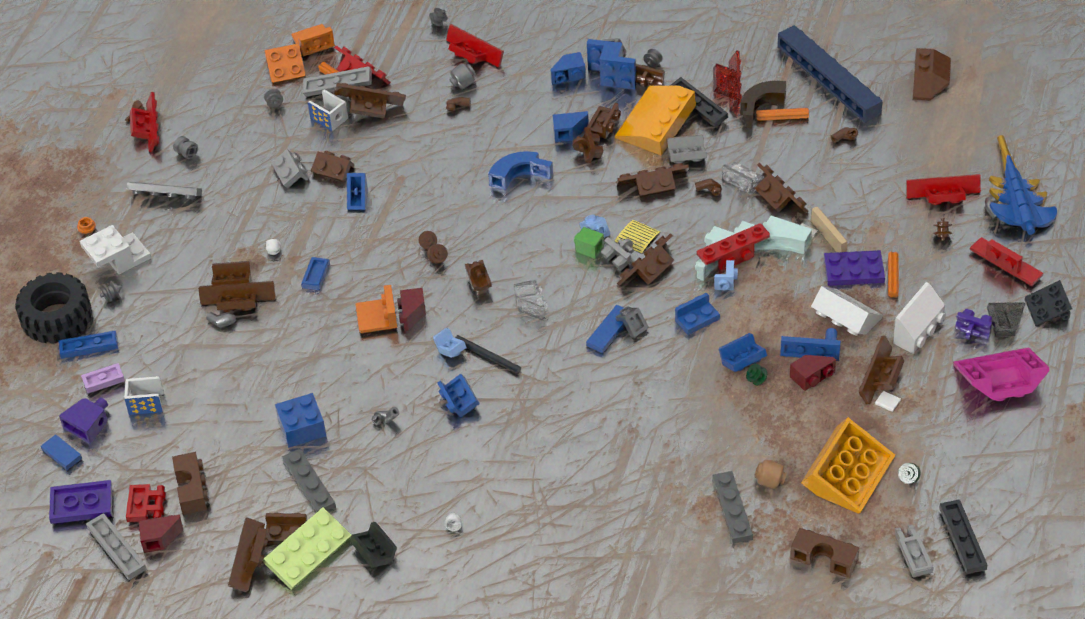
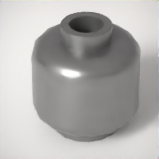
M461 63L451 70V78L449 80L454 87L458 86L460 89H465L474 83L476 73L469 64Z

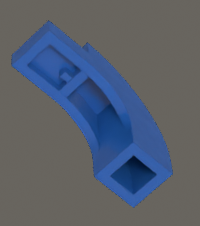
M523 151L506 155L499 159L488 172L489 186L506 190L511 181L521 175H535L551 180L553 176V162L539 159V153Z

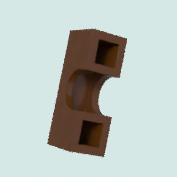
M196 452L172 456L177 483H188L185 486L177 487L182 514L187 515L206 511V502H209L207 490H203V487L207 485L205 475H201L200 472L204 471L202 459L197 458Z
M799 528L791 545L790 559L810 565L815 557L820 555L827 556L831 559L830 572L850 579L859 559V547L852 543H845L833 537L815 533L812 530Z

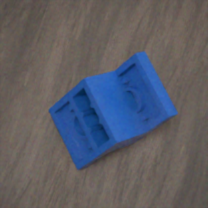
M588 39V70L600 71L601 86L635 89L636 59L623 57L622 43Z

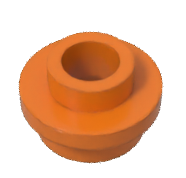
M83 217L78 221L77 229L80 233L88 234L96 228L95 222L90 217Z

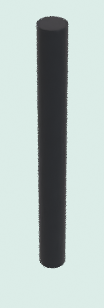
M459 335L455 337L464 341L468 349L517 374L520 373L521 367Z

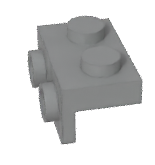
M702 134L667 139L668 156L671 162L683 163L685 160L701 161L703 158H707Z
M288 149L271 162L281 182L287 188L300 177L306 181L310 179L307 175V168L300 162L302 160L296 152H290Z

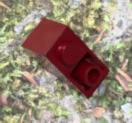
M423 287L400 290L401 298H397L398 310L402 309V312H399L400 324L404 323L405 331H409L426 315Z
M804 355L790 364V378L806 391L835 373L836 359L834 357Z
M180 514L139 521L140 542L143 552L148 553L166 549L183 531Z

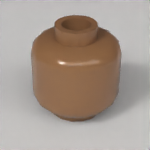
M766 459L762 463H758L754 478H757L759 485L775 489L779 484L783 485L786 473L783 472L782 464Z

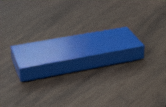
M616 304L586 341L587 347L604 353L625 327L623 321H617L615 318L624 307Z
M116 330L59 340L61 359L118 349Z

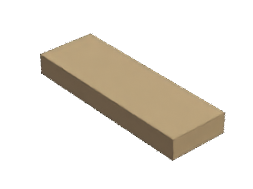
M819 207L812 208L811 222L836 252H847V240Z

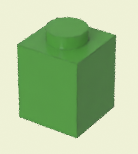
M583 227L580 233H577L574 237L576 252L596 259L604 248V234Z

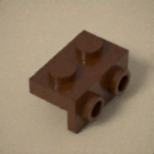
M614 103L612 109L602 106L597 108L587 126L591 129V133L599 134L600 138L606 139L609 133L613 132L614 124L616 121H619L621 116L619 104Z
M318 151L311 172L345 182L350 167L354 168L355 164L347 156L341 155L337 157L330 151H324V153Z
M249 261L212 264V285L251 282Z

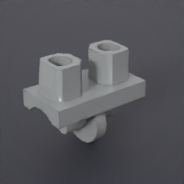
M607 237L604 240L606 246L601 251L603 257L609 261L617 255L618 257L612 263L620 271L627 265L632 268L631 264L634 261L631 260L630 254L634 252L632 248L633 241L630 239H620L618 244H616Z

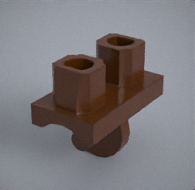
M636 64V83H640L643 87L663 86L664 70Z
M585 127L584 136L576 137L572 146L574 150L583 152L585 162L591 163L593 158H601L604 150L602 146H598L600 142L599 134H593L590 128Z
M483 260L474 261L473 264H465L473 291H476L477 295L487 293L488 288L492 287V283Z

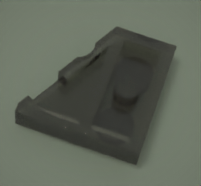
M1025 302L988 303L987 310L989 316L992 317L995 337L1015 336Z

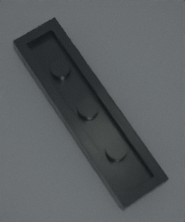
M682 77L669 85L681 86L695 91L696 106L693 111L715 128L728 118V113Z
M960 499L940 503V512L966 574L987 570V562Z

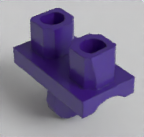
M967 308L963 312H958L955 329L966 333L965 339L970 340L972 335L989 339L992 327L991 316L982 315L980 319L974 317L975 313L973 310Z

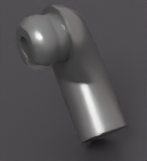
M993 196L987 197L985 199L986 209L992 219L995 220L998 217L994 215L989 205L991 202L998 204V200Z
M210 312L206 318L209 322L220 328L229 326L236 321V317L232 313L218 316Z
M392 407L389 411H377L372 416V422L375 425H380L381 422L389 423L399 415V410L396 407Z

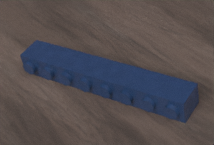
M793 25L778 33V47L863 122H867L882 114L883 101L881 98L876 96L857 77H854L802 30Z

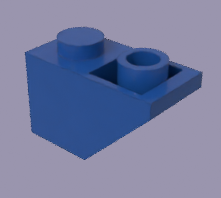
M581 52L563 55L550 69L552 85L586 78L585 63Z
M588 111L552 115L555 142L573 141L589 124Z

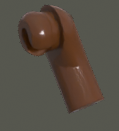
M456 97L449 99L446 102V109L448 111H455V106H470L471 98Z
M844 127L832 134L830 138L834 143L841 139L853 140L857 138L858 130L856 128Z
M706 179L695 183L697 191L708 189L714 196H719L722 192V186L713 179Z

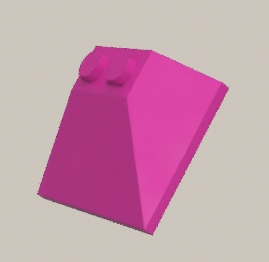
M1029 347L953 362L956 369L972 386L995 401H1003L1013 396L1023 397L1025 394L1032 393L1050 371L1049 366Z

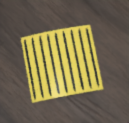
M632 220L620 232L615 242L618 243L620 239H630L633 241L632 248L637 252L643 253L651 240L660 231Z

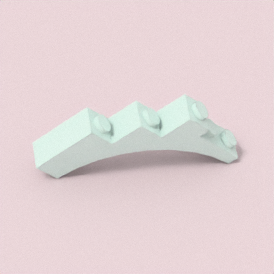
M770 216L768 221L763 223V226L770 233V237L754 244V251L777 249L805 254L812 242V229ZM742 221L739 227L734 229V232L714 226L711 232L706 234L704 242L706 246L748 229L754 226V224ZM698 259L695 265L697 279L704 281L710 272L718 266V260L705 265L702 260Z

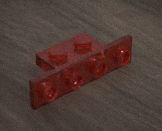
M738 50L729 60V68L717 63L713 67V92L729 97V110L732 111L736 105L740 104L742 98L740 94L742 83H740L741 59L740 51Z

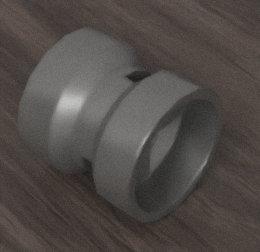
M180 136L175 140L173 149L185 158L192 159L198 152V145L193 141H189L185 136Z

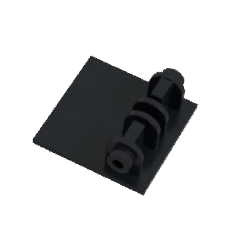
M1060 280L1025 296L1037 326L1057 316L1063 320L1070 318L1072 306Z

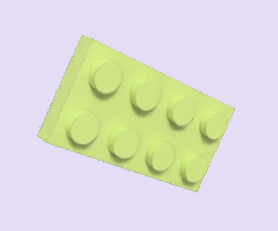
M322 507L263 559V563L293 590L349 541L351 534Z

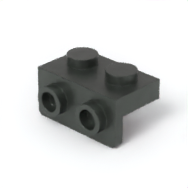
M371 522L368 531L352 534L349 540L372 568L392 563L397 550V546L376 522Z

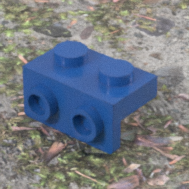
M748 333L719 348L723 366L734 372L741 371L744 367L757 363L767 356L766 349L755 343L752 333Z
M459 374L446 385L441 380L437 382L440 387L438 392L444 400H447L446 406L452 414L457 413L460 417H463L480 404L462 374Z

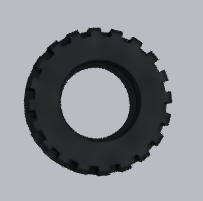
M56 272V274L46 273L45 276L39 275L35 280L28 281L27 286H23L16 297L15 309L21 328L27 336H30L35 341L39 340L41 343L50 342L55 344L59 340L76 337L78 332L81 333L85 329L84 326L88 325L92 316V307L85 285L81 283V280L76 277L73 278L72 275L67 273L66 275H63L62 272ZM66 304L58 310L43 312L45 308L51 305Z

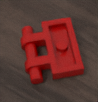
M150 484L130 485L126 521H144L148 519V515H153V519L161 518L164 515L165 509L163 507V502L166 500L165 486L158 485L157 490H151ZM150 500H155V505H149Z

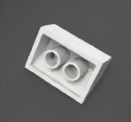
M926 282L895 318L893 344L913 354L918 348L923 347L926 338L933 335L936 326L942 324L946 317L944 313L945 304L930 283Z
M821 286L811 305L812 308L817 310L816 314L824 318L830 317L832 323L840 327L844 325L848 328L847 331L855 336H858V334L866 335L883 317L882 314L840 290Z

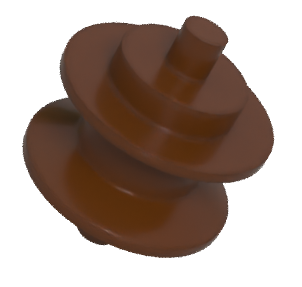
M941 218V221L933 225L937 227V232L933 234L941 237V241H945V237L953 234L949 231V227L952 224L945 221V218Z
M432 231L422 232L418 239L420 246L424 249H429L431 246L436 245L437 236Z
M441 244L433 245L427 251L429 261L434 264L445 261L448 256L446 247Z

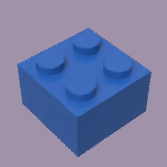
M313 393L275 404L277 418L288 448L326 437L324 420Z

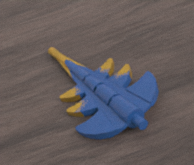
M1003 135L997 137L1001 149L1005 178L990 176L989 181L993 185L1007 190L990 188L989 192L995 199L1005 204L991 202L989 206L994 215L1001 221L1009 225L1021 226L1024 231L1032 235L1035 233V227H1047L1053 223L1057 216V208L1055 206H1037L1045 201L1047 192L1030 191L1038 186L1040 180L1022 179L1008 150Z

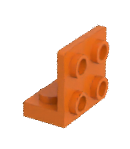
M323 24L291 34L295 44L299 43L302 56L335 46L331 27L325 28Z
M299 43L265 50V58L272 83L306 76Z
M391 285L384 286L385 293L381 294L382 299L356 303L360 333L397 328Z

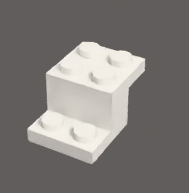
M113 225L80 240L81 247L97 267L109 262L118 274L151 259L150 252L133 232L122 237Z

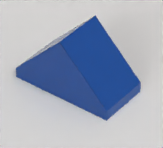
M347 173V210H366L368 197L366 173Z

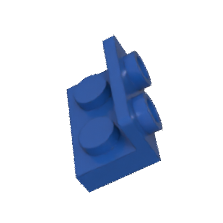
M707 293L697 296L675 308V321L687 335L720 320V314L709 303V295Z

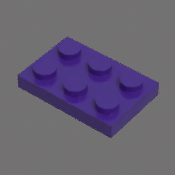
M881 250L824 253L827 286L885 283Z
M111 480L50 487L49 520L51 524L95 519L103 513L106 517H112Z

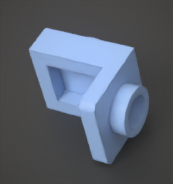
M593 214L585 217V220L579 223L581 230L583 227L603 233L604 238L610 235L607 222L603 217Z
M726 260V274H715V290H734V280L738 279V268H734V261Z
M445 328L433 336L439 353L448 357H456L462 350L467 348L464 341L453 337L449 328Z

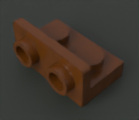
M266 513L267 532L265 538H268L267 545L279 546L307 521V515L301 513Z

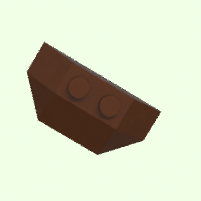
M916 48L912 100L931 101L935 95L950 85V57L935 49Z

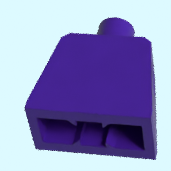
M102 397L95 403L82 398L59 415L63 429L91 444L108 421L104 410L108 407V403Z

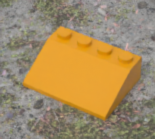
M649 86L615 134V138L662 156L668 147L667 139L676 136L695 108V91L681 86Z
M847 417L835 428L801 484L816 496L859 514L880 482L895 454Z

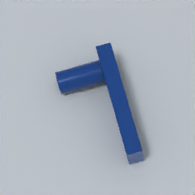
M834 328L826 330L825 339L781 336L780 356L801 358L804 355L834 357L836 360H839L841 340H837V330Z

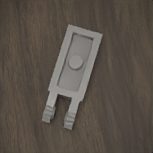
M907 526V533L909 535L907 538L904 537L900 527L895 528V536L912 577L933 573L934 568L914 526Z

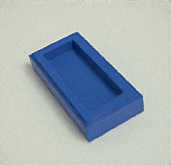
M311 257L301 283L302 288L320 291L330 265V259Z
M56 434L41 445L42 451L66 470H69L82 459L79 452Z

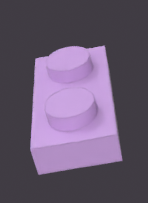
M119 363L81 375L87 394L125 381Z

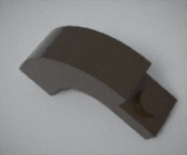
M787 81L762 82L752 86L744 93L740 102V115H743L742 121H746V128L753 129L754 116L760 108L770 105L785 106Z

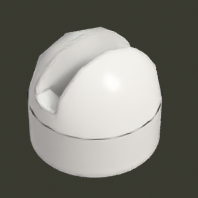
M276 239L267 240V252L270 255L278 254L281 242Z
M450 513L446 517L445 527L450 531H458L461 528V516L456 513Z

